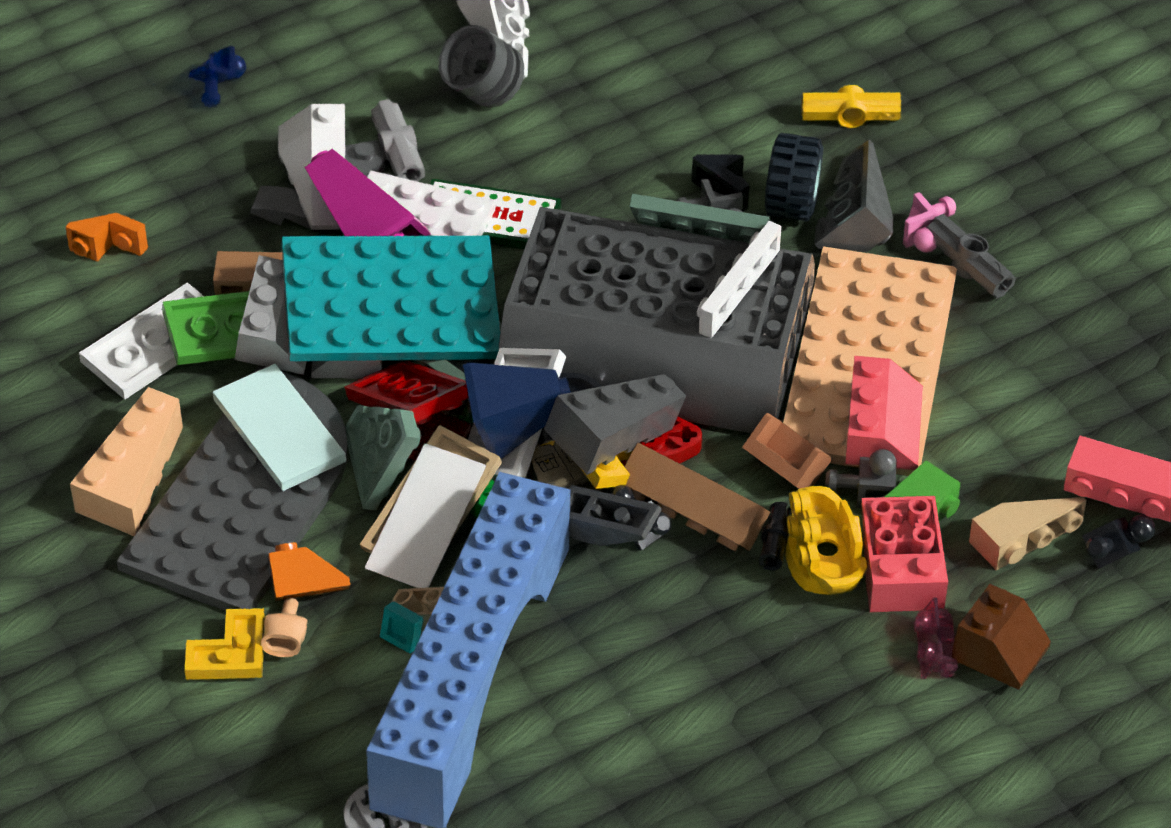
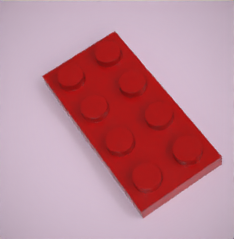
M408 360L396 362L344 387L348 400L363 406L413 411L416 425L430 421L432 415L437 412L460 407L463 404L462 401L469 398L466 380Z

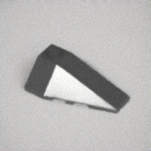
M868 139L845 156L834 181L838 188L833 196L827 198L824 205L828 209L826 218H820L816 224L814 244L819 249H822L824 246L867 252L876 245L881 246L886 243L893 233L892 210L874 144Z

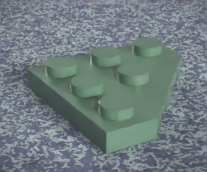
M357 405L345 426L347 445L362 508L376 511L383 498L389 494L391 485L398 473L403 471L409 455L419 445L420 429L416 425L413 411Z

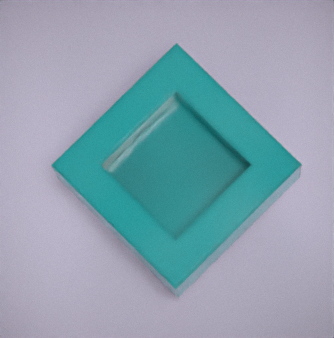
M392 601L384 607L380 638L410 654L415 650L420 639L424 617Z

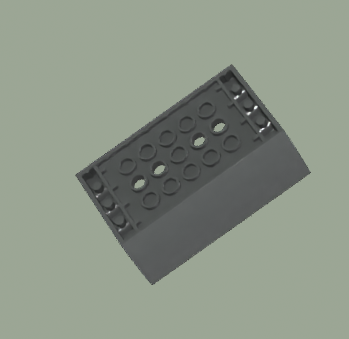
M540 207L505 302L499 348L559 349L566 356L561 373L575 372L585 374L595 379L601 386L665 374L686 395L678 417L692 423L752 433L766 413L771 414L777 419L779 417L814 288V257L809 253L780 249L715 335L709 338L699 333L700 318L697 317L698 306L704 297L709 298L720 276L727 275L732 268L736 256L739 253L743 254L749 247V243ZM587 269H595L599 271L595 274L585 273ZM621 275H629L633 277L629 280L619 279ZM690 287L701 289L699 292H689L687 290Z

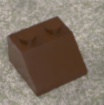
M989 584L958 625L950 659L1020 690L1049 649L1051 640L1024 598Z

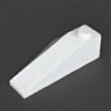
M457 0L460 10L471 25L486 28L521 53L525 64L524 78H526L528 50L524 45V39L529 36V29L524 26V22L529 17L527 0Z
M310 104L278 126V156L288 171V178L291 185H294L299 202L311 230H341L304 167L311 163V159L316 154L325 150L329 151L332 148L345 158V104Z

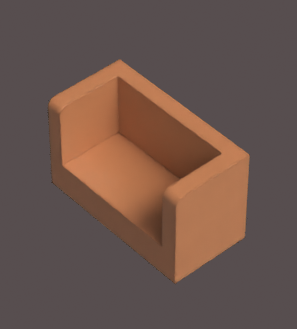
M769 413L764 415L742 446L743 449L799 489L814 486L833 459Z

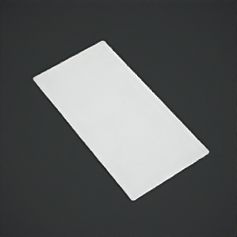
M424 444L365 565V569L416 588H428L486 465L432 445Z

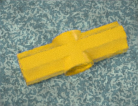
M846 85L840 88L837 93H802V121H838L845 128H857L865 121L900 120L901 117L900 93H864L862 88L856 85Z

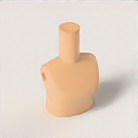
M286 598L284 600L281 613L265 616L264 636L261 640V646L270 655L293 657L300 651L307 631V619L296 615L299 604L295 598Z

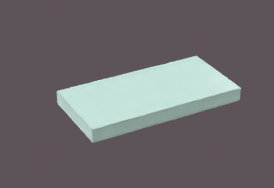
M276 364L213 391V399L282 491L346 462V453Z

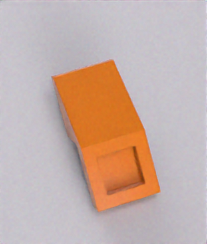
M119 213L73 221L65 226L69 251L97 262L112 245L139 256L148 249L145 224Z

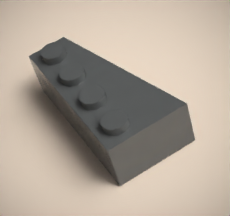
M665 374L557 395L544 430L588 475L595 471L598 464L603 463L607 465L614 461L617 454L623 451L626 454L633 451L637 442L647 443L672 430L686 395Z

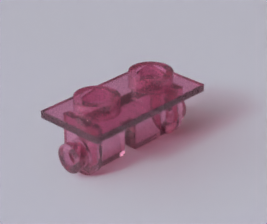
M933 598L923 610L918 612L914 622V629L917 632L918 638L917 660L920 662L921 679L924 680L932 671L939 672L945 678L952 677L958 668L957 660L951 657L953 645L950 644L955 640L953 616L945 608L938 609V600Z

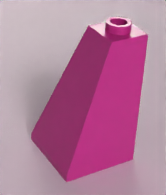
M333 148L329 151L319 152L311 159V163L304 167L344 236L431 235L429 229L411 212Z

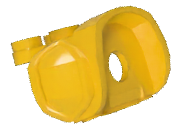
M809 486L790 492L789 504L792 516H787L789 536L786 544V560L793 578L805 591L817 594L833 595L854 590L867 570L866 558L862 557L863 542L859 516L853 515L847 501L842 500L828 487ZM829 542L834 544L838 551L834 555L825 556L818 552L817 546L821 543Z

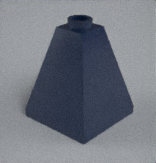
M482 363L463 364L473 422L486 450L496 454L500 459L504 458L546 425L557 395L571 393L566 377L559 379L556 370Z

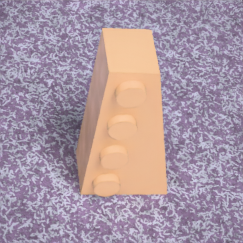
M150 387L145 390L70 483L76 513L129 535H136L141 528L140 522L144 514H147L151 505V496L155 486H159L162 479L164 465L169 461L183 428L178 398Z

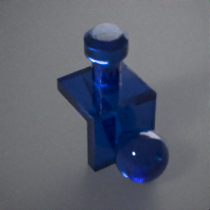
M227 46L210 53V57L198 68L189 71V78L205 82V93L201 94V102L205 106L215 107L221 102V95L218 94V84L231 78H240L246 72L247 66L241 56L235 55V47Z

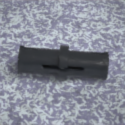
M774 502L770 505L768 522L766 527H763L761 533L763 546L759 557V564L761 566L764 565V569L770 571L778 570L782 567L784 548L789 536L787 516H792L790 506L786 511L788 504L785 502Z

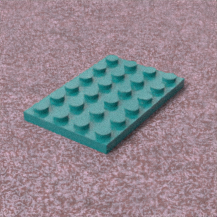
M282 236L281 249L290 361L496 359L501 332L490 236Z

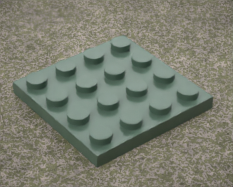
M632 194L629 206L637 224L750 243L754 233L760 232L770 221L768 216Z

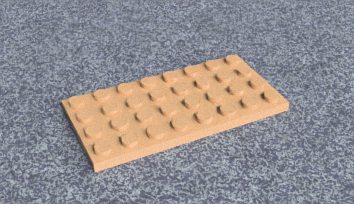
M823 246L783 423L832 457L831 464L859 468V465L845 464L854 356L888 358L923 386L919 467L923 459L957 269L949 265ZM896 469V474L909 476L914 470Z

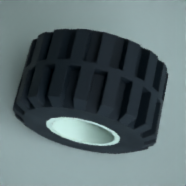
M779 133L773 145L767 175L765 209L768 216L808 221L811 218L817 200L822 169L823 144L821 138Z

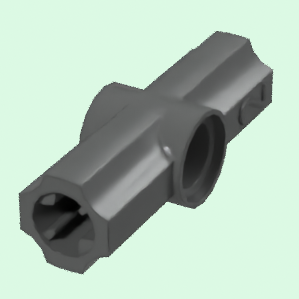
M944 214L935 217L927 226V229L934 235L936 246L952 260L951 266L957 269L956 275L965 279H974L996 299L1005 296L1007 291L1013 287L1016 277L988 253L989 243L985 238L977 234H966Z

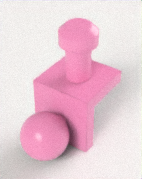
M920 192L914 194L909 217L905 220L903 245L906 248L915 245L919 251L925 253L935 250L937 248L935 238L932 232L927 229V226L939 215L944 214L947 217L954 215L956 211L954 200L945 196L940 198L938 203L930 205Z

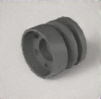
M471 25L460 28L444 43L439 55L438 69L442 80L449 87L465 95L480 106L492 108L503 105L517 93L524 78L525 64L521 53L513 46L499 39L486 28Z

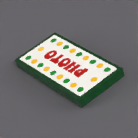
M432 179L430 183L433 186L495 200V212L482 236H490V244L525 249L539 208L561 209V198Z

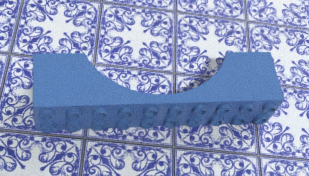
M499 472L366 750L369 810L434 828L446 827L471 771L473 753L484 705L508 636L519 614L530 599L546 602L569 551L570 489Z

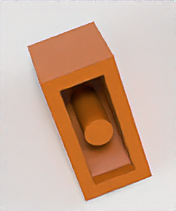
M297 543L281 544L275 546L276 552H271L268 555L275 601L350 588L351 584L348 576L307 547L298 548Z

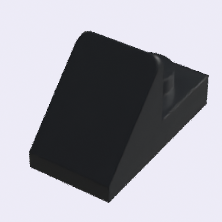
M697 154L692 158L691 182L701 188V181L708 179L712 190L722 195L741 192L743 196L742 212L748 209L750 184L742 178L744 163L742 155Z

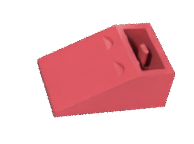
M935 496L862 498L864 557L867 561L865 574L870 612L944 610L948 578Z

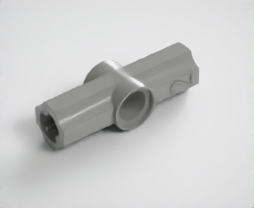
M390 99L379 101L371 109V117L378 132V141L385 161L389 160L396 177L418 182L425 177V168L418 154L414 130L411 125H406L398 103H393Z

